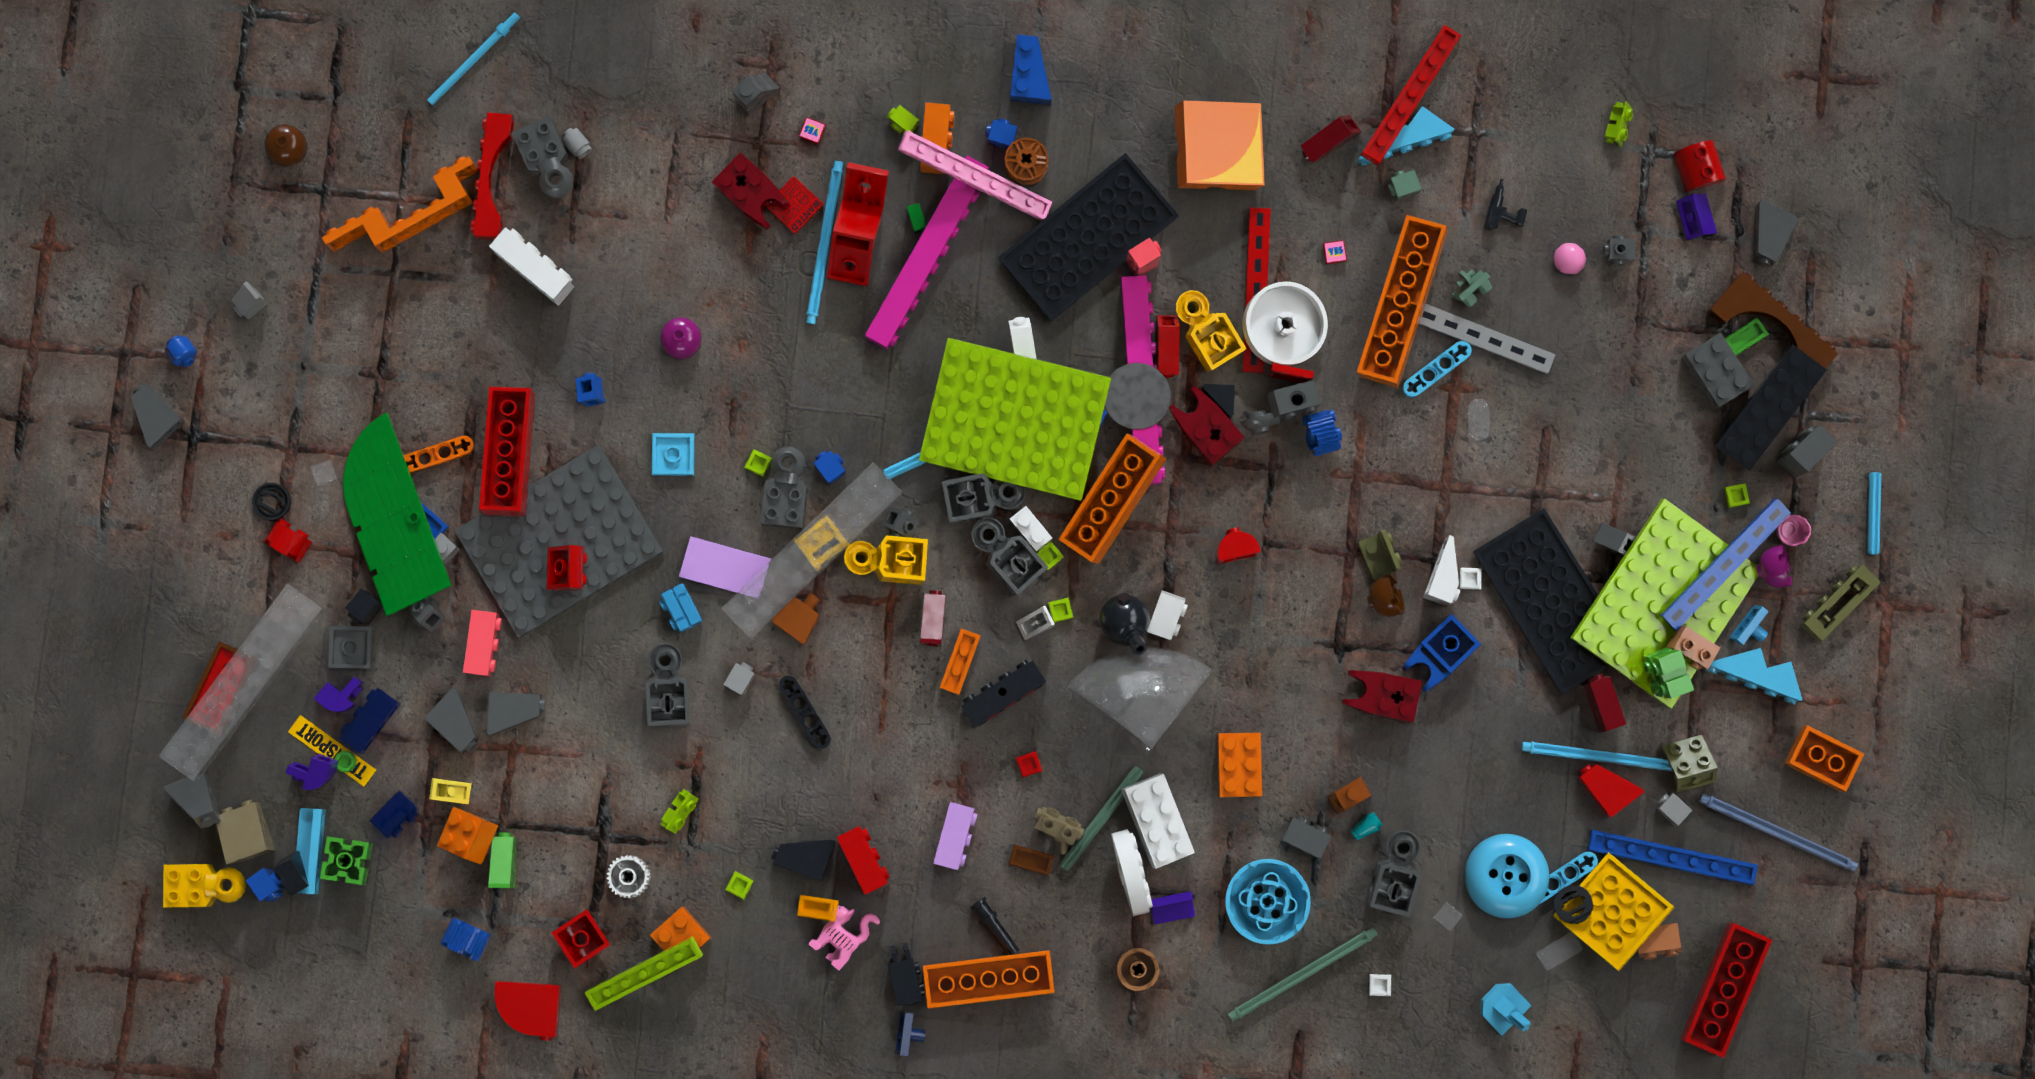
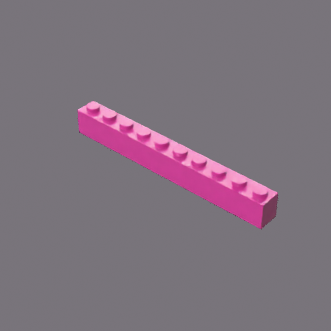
M968 155L966 156L965 159L989 170L988 166L978 162L977 160L969 157ZM955 178L952 180L866 332V339L886 350L890 346L894 347L899 338L896 334L900 328H905L909 320L907 317L909 311L915 310L919 303L917 297L920 292L924 293L930 283L927 281L930 274L934 275L940 265L937 263L941 256L945 257L950 248L947 245L951 238L955 239L960 230L958 228L960 221H965L970 212L968 210L971 202L975 203L978 199L980 192L977 189Z
M1147 275L1121 277L1127 364L1143 363L1157 369V363H1153L1152 355H1156V345L1151 343V335L1155 334L1154 322H1150L1149 314H1153L1152 301L1148 302V293H1152L1151 281H1147ZM1156 423L1148 428L1132 429L1133 436L1164 456L1163 446H1159L1158 439L1162 438L1161 425ZM1161 467L1150 485H1161V479H1165L1164 467Z

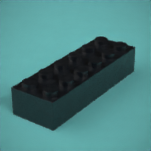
M1790 344L1714 445L1750 471L1827 369L1796 346Z

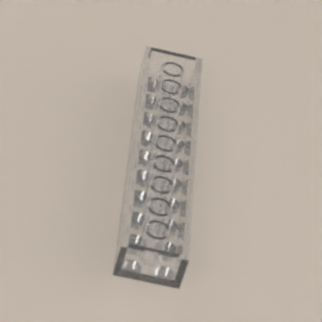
M872 462L721 609L750 639H753L788 603L797 597L885 512L903 492Z
M287 583L159 754V757L192 781L198 782L325 609Z

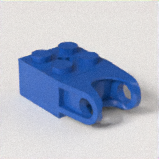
M1451 614L1421 642L1401 669L1407 671L1416 664L1428 666L1431 676L1427 684L1422 688L1424 692H1427L1451 675L1481 646V643ZM1448 639L1450 641H1452L1453 639L1456 641L1455 649L1446 648V641Z

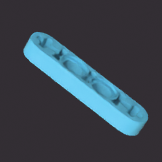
M1465 341L1455 343L1407 379L1402 387L1404 395L1409 398L1418 396L1465 361L1472 352L1470 344ZM1458 346L1461 348L1465 347L1467 349L1465 351L1466 355L1460 354L1455 359L1458 362L1456 363L1452 355L1459 350ZM1448 358L1451 362L1450 368H1442L1439 364L1440 359ZM1431 370L1434 373V379L1426 381L1423 378L1424 371ZM1418 376L1422 384L1416 387V393L1413 391L1408 392V383L1414 385L1418 382V379L1415 378Z
M1592 852L1581 853L1549 874V879L1554 878L1558 881V887L1556 890L1547 889L1548 895L1544 896L1541 903L1558 893L1562 888L1569 886L1592 871L1598 864L1597 856ZM1585 855L1587 858L1592 857V866L1585 865L1581 867L1584 872L1580 873L1579 867L1574 862L1577 861L1578 864H1581L1585 861L1583 858ZM1567 867L1575 869L1576 875L1574 878L1568 879L1565 876L1564 871Z

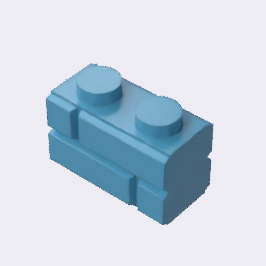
M683 583L661 594L662 600L659 602L664 612L669 611L672 617L669 619V622L674 631L678 629L680 633H683L703 622Z

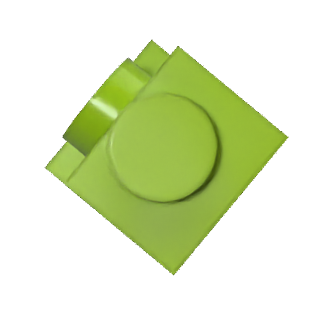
M901 105L897 109L892 108L886 117L892 123L890 126L898 133H905L907 130L913 133L920 125L919 119Z

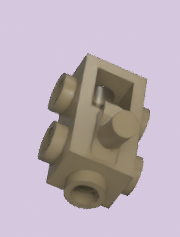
M1051 807L1038 808L1033 818L1036 820L1034 828L1053 836V839L1059 842L1060 854H1067L1068 844L1073 846L1075 840L1079 841L1084 832L1081 824L1075 818L1070 816L1064 817Z

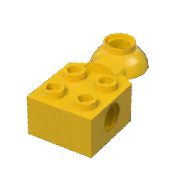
M1189 290L1178 298L1176 303L1178 317L1190 326L1185 338L1206 372L1214 370L1247 349L1226 313L1209 314V303L1202 293ZM1188 303H1193L1195 305L1196 309L1194 313H1190L1188 311Z
M886 535L878 548L865 541H856L850 544L845 551V564L850 571L858 575H865L875 571L882 582L922 585L926 575L928 539ZM856 555H863L866 562H857Z
M212 864L164 865L163 908L212 907L216 898L221 902H235L245 892V877L235 868H223L216 872ZM226 879H229L232 883L229 891L223 888V882Z

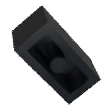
M362 588L345 607L349 611L347 615L359 624L362 622L369 624L383 608L377 598Z

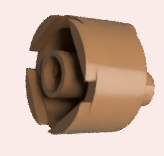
M1132 948L1125 951L1118 959L1116 965L1117 977L1130 990H1146L1153 986L1159 977L1158 961L1148 950ZM1140 963L1143 973L1134 975L1135 971L1132 967Z

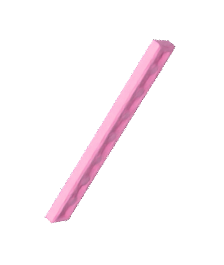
M908 130L905 131L898 151L1040 221L1047 217L1052 201Z

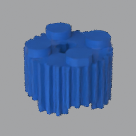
M1333 410L1321 411L1302 418L1303 426L1307 425L1306 442L1309 450H1314V456L1341 449L1340 440H1342L1340 428H1335L1334 422H1336V417Z
M453 917L440 944L452 951L468 956L470 959L479 961L490 939V933Z

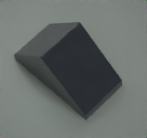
M1204 384L1201 390L1231 419L1234 415L1235 385Z
M298 850L280 860L273 868V871L289 895L292 896L309 886Z

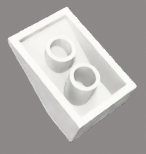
M1451 535L1444 539L1423 596L1425 599L1446 607L1454 603V601L1456 602L1460 593V589H1457L1459 579L1454 537Z

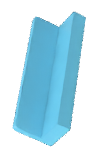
M300 809L296 851L300 852L309 886L298 893L319 894L326 813L324 809Z

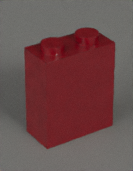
M1603 674L1587 679L1588 684L1583 685L1599 732H1605L1626 725L1627 723L1610 676L1604 678Z

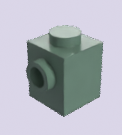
M1404 170L1394 173L1389 181V185H1387L1390 196H1394L1396 201L1418 194L1421 191L1415 170L1407 173Z

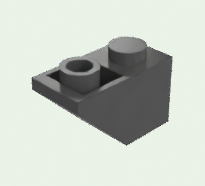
M1601 523L1592 541L1623 558L1636 537Z

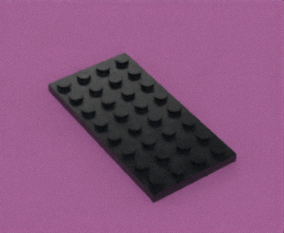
M1125 153L1001 254L998 260L1052 322L1127 260L1130 249L1148 238L1152 240L1175 221L1179 215Z
M1545 508L1473 551L1474 556L1560 695L1609 666L1570 638L1597 598L1598 593Z

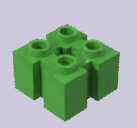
M1664 648L1643 656L1645 661L1643 663L1644 670L1647 674H1651L1652 677L1650 688L1653 694L1658 697L1665 696V698L1672 699L1694 690L1690 676L1685 669L1686 663L1681 650Z
M327 836L324 853L329 854L328 862H322L320 879L341 881L342 877H346L345 883L366 885L369 868H364L365 860H371L373 843L352 840V844L347 845L348 839ZM349 856L351 862L346 867V863H343V858Z

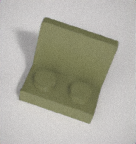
M1382 530L1374 536L1357 542L1373 581L1401 569L1402 560L1399 553L1394 552L1392 545H1394L1393 538L1390 533H1386V530Z
M1702 735L1663 745L1662 750L1674 773L1673 787L1676 793L1716 782L1718 767Z

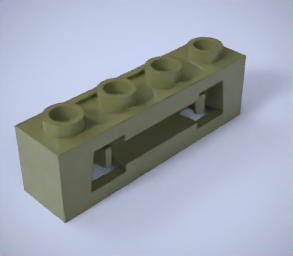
M1863 564L1857 567L1855 565L1846 572L1847 577L1843 581H1837L1831 587L1833 592L1828 597L1826 595L1821 597L1816 603L1818 607L1814 611L1810 609L1802 617L1804 621L1800 626L1817 642L1823 641L1880 584V581ZM1849 589L1854 592L1860 591L1858 594L1852 595L1831 618L1825 614L1817 619L1821 613L1828 611ZM1831 621L1825 628L1823 627L1827 622Z

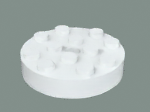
M1278 282L1265 287L1252 297L1245 309L1242 326L1245 340L1251 351L1258 358L1271 365L1276 363L1294 366L1308 360L1321 348L1327 335L1328 320L1322 302L1310 289L1294 282ZM1282 319L1288 321V329H1282Z
M1128 829L1111 833L1118 863L1117 867L1132 916L1149 913V908L1153 907L1149 886L1145 880L1140 852L1138 853L1136 838L1133 836V833H1129Z

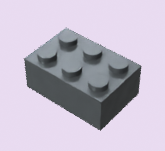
M1721 333L1681 357L1714 410L1754 386V383Z
M1820 424L1815 427L1810 426L1793 438V444L1791 443L1781 450L1778 454L1780 458L1776 462L1795 479L1809 472L1837 441Z

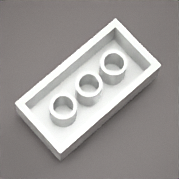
M505 227L489 246L491 250L559 306L574 288L571 283L573 279L562 268L559 270L555 269L557 266L546 255L541 257V253L530 242L525 244V240L516 230L512 229L509 231Z
M1159 773L1121 789L1152 868L1157 869L1195 853L1164 774Z

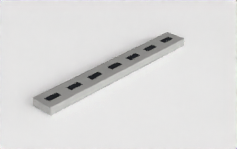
M1425 304L1419 325L1457 340L1465 341L1470 345L1544 374L1549 373L1556 355L1428 304Z

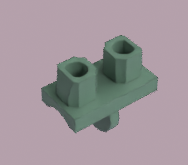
M1472 269L1467 274L1461 270L1458 273L1461 279L1456 282L1459 288L1452 295L1466 306L1471 307L1477 302V298L1472 292L1478 289L1481 294H1485L1492 289L1488 280L1490 275L1487 272L1483 273L1481 270L1476 274Z

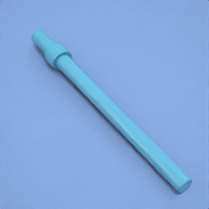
M514 12L504 23L501 22L496 27L497 30L427 101L434 105L502 36L505 37L510 32L509 29L520 17Z

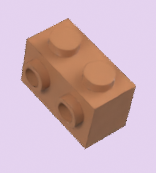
M1681 626L1674 632L1666 648L1681 650L1684 659L1689 661L1688 665L1696 670H1700V668L1709 669L1721 647L1688 627Z
M1678 924L1659 925L1638 949L1639 957H1644V960H1651L1657 958V955L1665 954L1666 957L1677 956L1678 952H1682Z

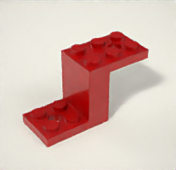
M848 162L843 199L832 233L827 271L828 279L868 286L873 249L883 218L889 177L888 170ZM861 183H867L871 187H863ZM845 262H851L855 266H848Z

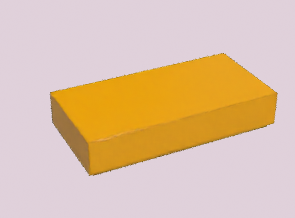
M800 895L797 916L836 922L839 901Z

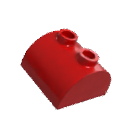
M1713 140L1687 146L1673 154L1686 193L1726 181Z
M1239 527L1228 529L1225 532L1226 536L1217 547L1216 563L1219 565L1258 556L1261 552L1259 544L1252 535L1240 531Z
M565 545L548 547L547 590L583 589L587 581L586 575L583 573V565L587 562V555L584 553L583 546Z
M588 909L552 932V935L574 969L611 945Z

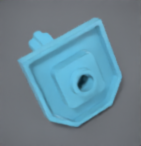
M1510 983L1495 984L1481 999L1480 1014L1501 1036L1513 1024L1523 1032L1529 1030L1531 1025L1530 1021L1523 1016L1531 1005Z

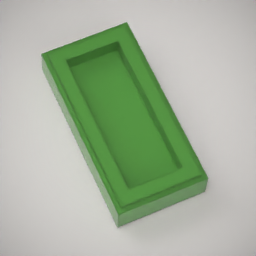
M1757 317L1726 337L1725 340L1737 356L1768 336L1769 333Z

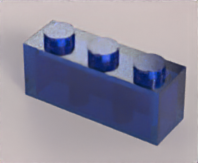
M381 688L370 691L366 697V700H368L363 707L360 706L353 714L354 720L351 724L347 723L340 732L342 736L339 739L359 754L365 753L401 705L399 701Z

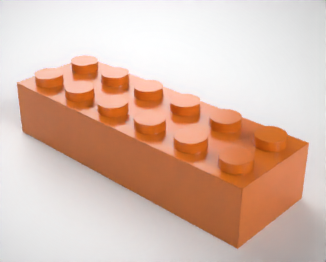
M1126 433L1058 540L1090 562L1099 564L1167 458L1135 436Z
M1050 950L923 966L928 1009L1055 993Z

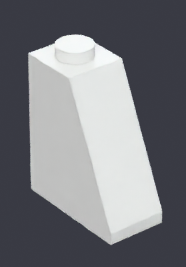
M1017 317L1010 320L1009 328L1013 353L1036 359L1030 319Z

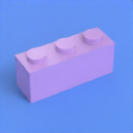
M950 802L933 864L958 870L959 866H964L966 855L963 854L964 847H969L972 834L968 833L970 825L975 826L977 814L974 813L975 808Z

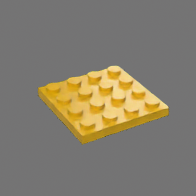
M1608 852L1579 885L1585 888L1591 895L1593 909L1590 916L1585 921L1577 924L1563 921L1557 913L1553 917L1619 972L1673 911L1674 906ZM1578 896L1567 901V903L1563 904L1564 908H1562V911L1566 910L1569 912L1584 904L1583 900L1585 898ZM1584 909L1580 910L1579 912L1571 916H1577L1584 911Z

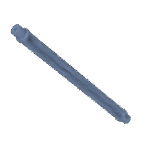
M1702 794L1699 802L1705 804L1707 808L1716 810L1840 866L1845 870L1849 869L1855 872L1858 863L1851 861V858L1840 855L1716 799L1714 796Z

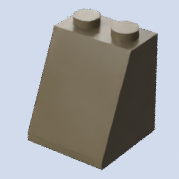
M248 800L240 803L241 807L233 810L232 807L220 810L221 821L216 824L226 864L236 865L275 851L259 802Z

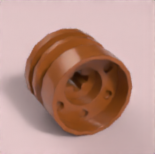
M1020 138L1012 142L1005 154V173L1009 180L1021 187H1033L1043 180L1048 169V154L1043 144L1032 138ZM1023 157L1026 159L1030 157V164L1027 162L1023 164Z

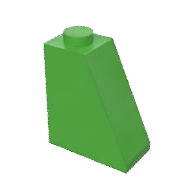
M498 833V837H493L488 888H516V837H511V833Z

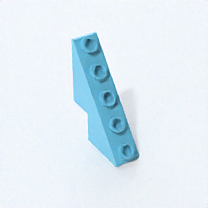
M1422 106L1408 126L1404 125L1383 159L1392 157L1393 153L1398 151L1401 153L1413 150L1412 147L1429 146L1433 144L1432 141L1440 139V141L1451 139L1454 128ZM1362 156L1357 161L1362 166L1372 163Z
M1761 648L1715 660L1709 669H1705L1713 674H1717V672L1725 674L1724 678L1737 682V679L1745 682L1744 686L1755 690L1757 687L1765 690L1764 693L1766 695L1784 697L1783 701L1792 705H1796L1797 701L1802 700L1792 663L1787 662L1767 668Z

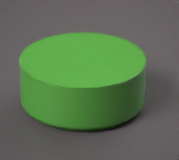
M349 751L338 753L334 759L339 761L337 769L341 772H350L357 764L356 756Z

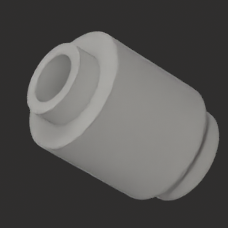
M569 128L563 133L562 143L574 157L577 156L579 159H582L592 150L590 142L578 128Z

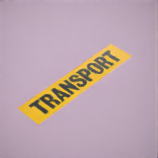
M301 715L288 731L316 753L335 759L336 755L342 751L351 752ZM355 755L357 759L356 767L352 771L344 773L364 787L376 769Z

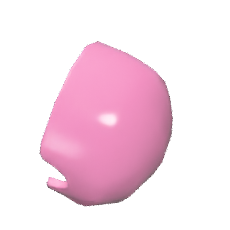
M1565 243L1555 250L1553 260L1555 267L1564 274H1578L1585 267L1586 256L1584 250L1577 244Z
M1792 514L1776 528V534L1782 543L1788 546H1796L1807 542L1811 535V526L1807 519L1800 515Z

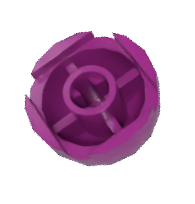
M677 317L669 320L661 330L660 341L662 348L668 355L675 359H686L692 357L701 347L702 335L695 322L688 318Z
M1783 545L1768 548L1760 557V564L1756 565L1758 576L1763 577L1768 585L1775 588L1792 586V576L1788 577L1787 575L1791 569L1785 548L1783 549Z

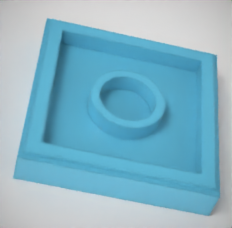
M652 433V476H694L695 434Z

